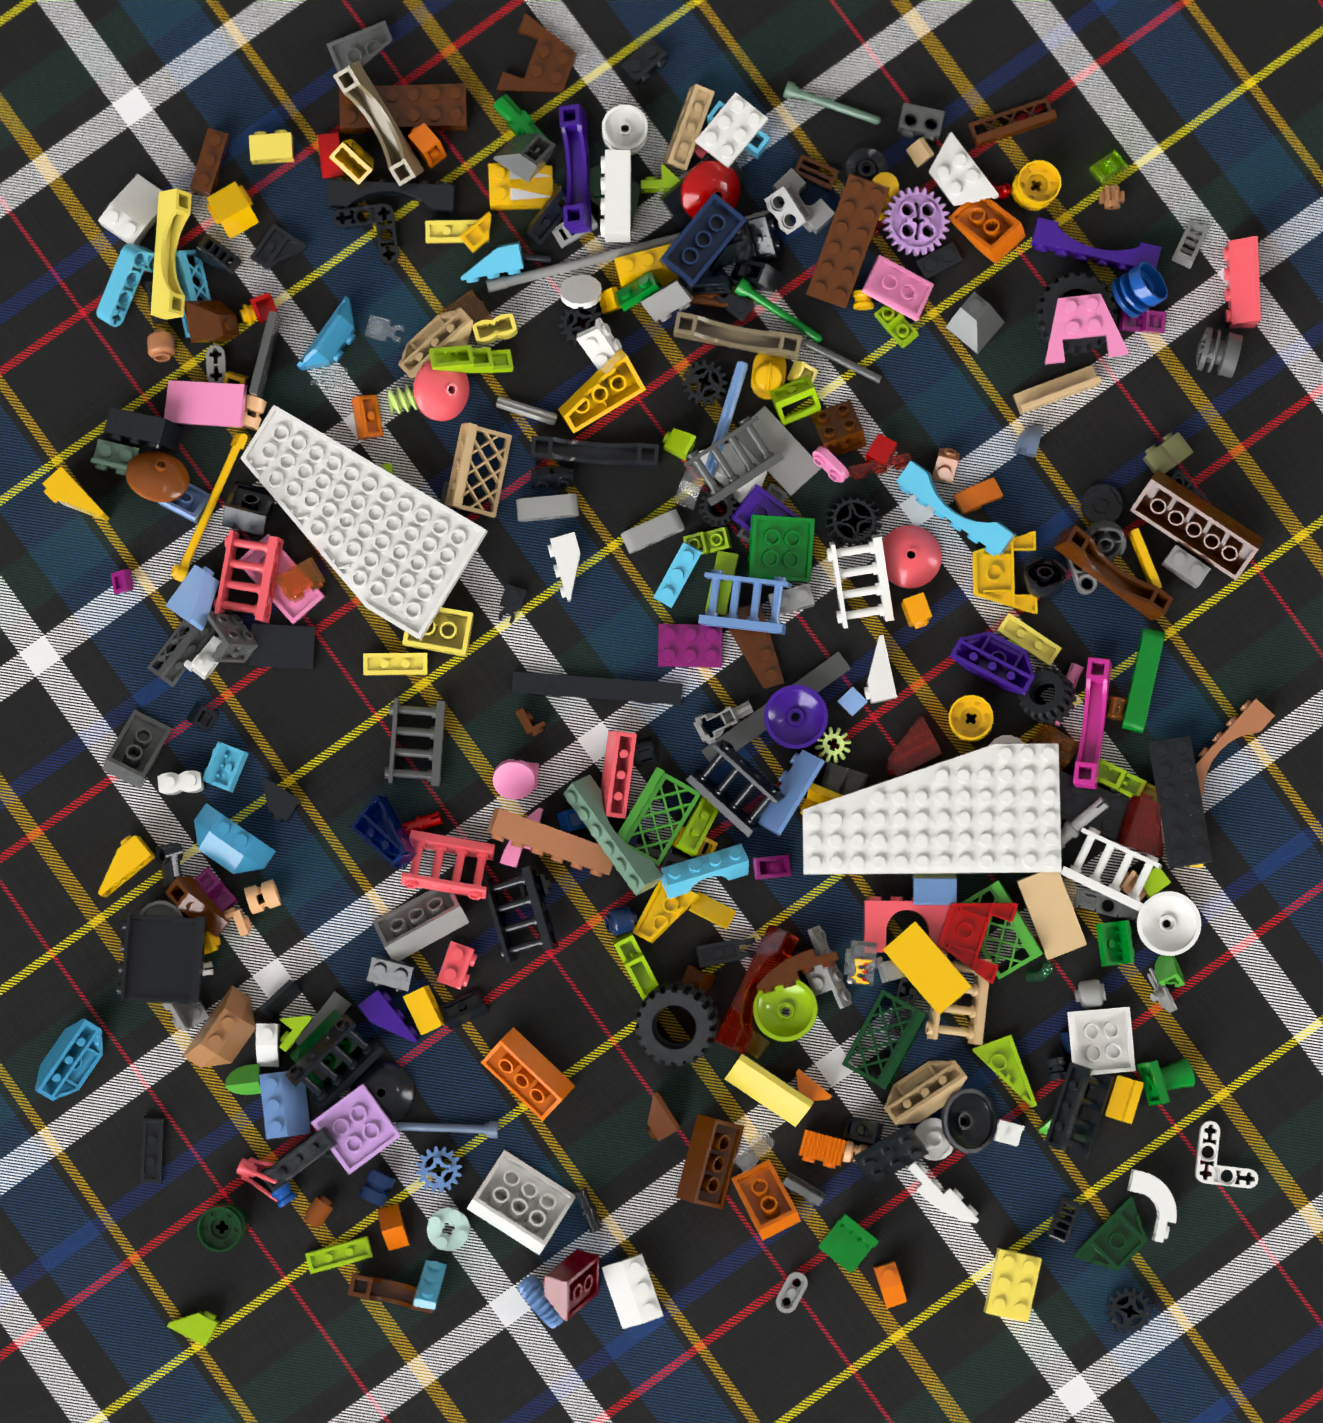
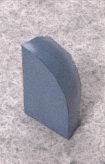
M1033 425L1023 430L1017 439L1014 452L1034 458L1038 450L1043 426Z

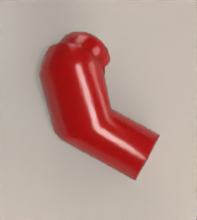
M991 183L999 194V197L995 199H1004L1011 195V185L1005 183L1002 186H994Z

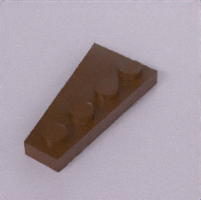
M760 602L758 618H760V622H766ZM751 605L738 608L737 615H739V619L747 620V616H750ZM728 628L763 689L784 684L770 633Z

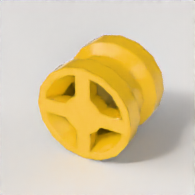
M862 290L853 291V297L855 298L854 310L874 309L872 297L861 292Z

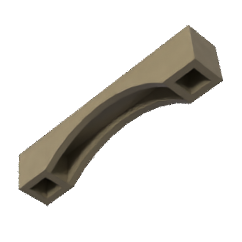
M359 60L333 75L343 94L359 108L373 128L384 151L388 169L397 184L401 186L424 171L423 167Z
M679 311L677 312L673 332L674 337L794 361H798L802 342L801 335L738 327Z

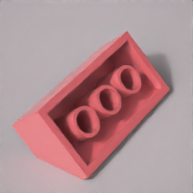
M1258 236L1231 240L1227 243L1226 247H1223V260H1227V268H1224V281H1227L1228 289L1224 291L1225 302L1228 301L1225 321L1229 322V328H1254L1261 320Z

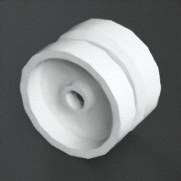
M632 105L613 107L606 113L602 121V138L605 146L609 150H631V155L637 154L644 148L648 139V122L645 115Z

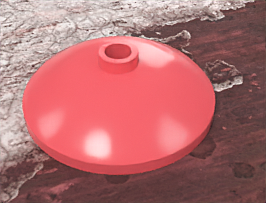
M431 360L427 361L418 371L414 381V398L418 408L426 417L436 421H447L461 413L469 397L467 374L432 369Z
M906 525L892 530L883 539L887 576L892 584L907 589L918 588L929 583L938 573L942 561L941 548L937 539L928 530L919 526ZM908 552H913L915 557L913 559L908 558Z

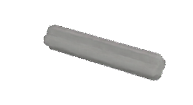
M499 396L497 399V408L550 425H555L557 421L556 413Z

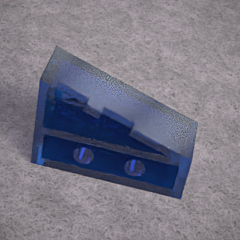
M375 794L350 828L393 868L404 870L417 853L387 797Z

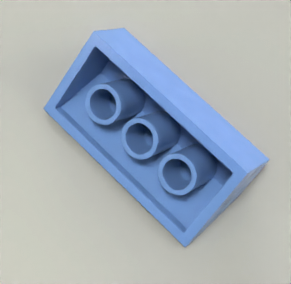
M804 750L800 754L797 752L794 754L790 761L793 766L789 772L785 770L779 779L782 783L779 788L785 795L784 799L777 804L771 801L758 817L760 819L758 824L777 836L781 835L825 763L824 760Z

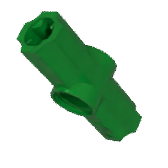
M507 94L501 96L493 105L495 111L507 122L508 127L516 136L539 133L547 138L534 125L533 119L523 109L521 110Z

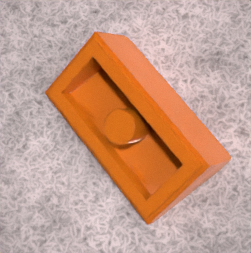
M363 395L353 398L352 407L358 440L382 437L383 430L377 395Z

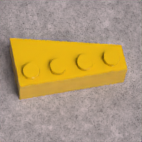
M620 348L558 410L570 430L576 433L642 393L646 388L628 356Z

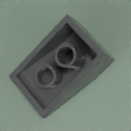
M134 709L108 753L102 770L141 789L172 728Z

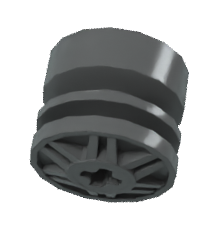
M1207 326L1198 344L1196 370L1202 371L1205 362H1207L1206 372L1210 373L1215 364L1218 365V375L1232 378L1239 359L1243 335L1228 332L1225 340H1221V330L1217 329L1214 338H1212L1213 328Z

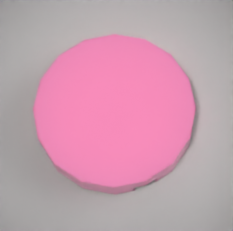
M508 759L501 762L496 767L493 775V786L496 791L503 797L511 800L527 797L533 791L535 785V772L529 764L522 760Z

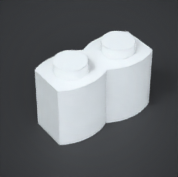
M193 770L180 774H161L158 776L159 792L165 795H176L183 791L198 793L204 790L203 774Z

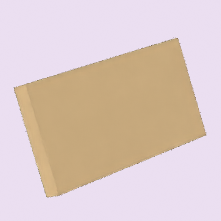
M1037 872L1016 880L1047 960L1087 945L1060 872Z

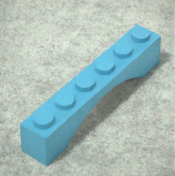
M914 461L908 463L896 481L900 484L899 489L907 495L910 493L914 494L917 497L916 501L924 507L927 505L934 509L933 513L939 518L944 519L946 517L951 521L950 525L959 532L963 529L968 533L967 538L976 544L981 542L986 546L984 550L993 556L996 554L1002 555L1017 535L1000 522H978L955 512L939 495L933 483L931 473Z

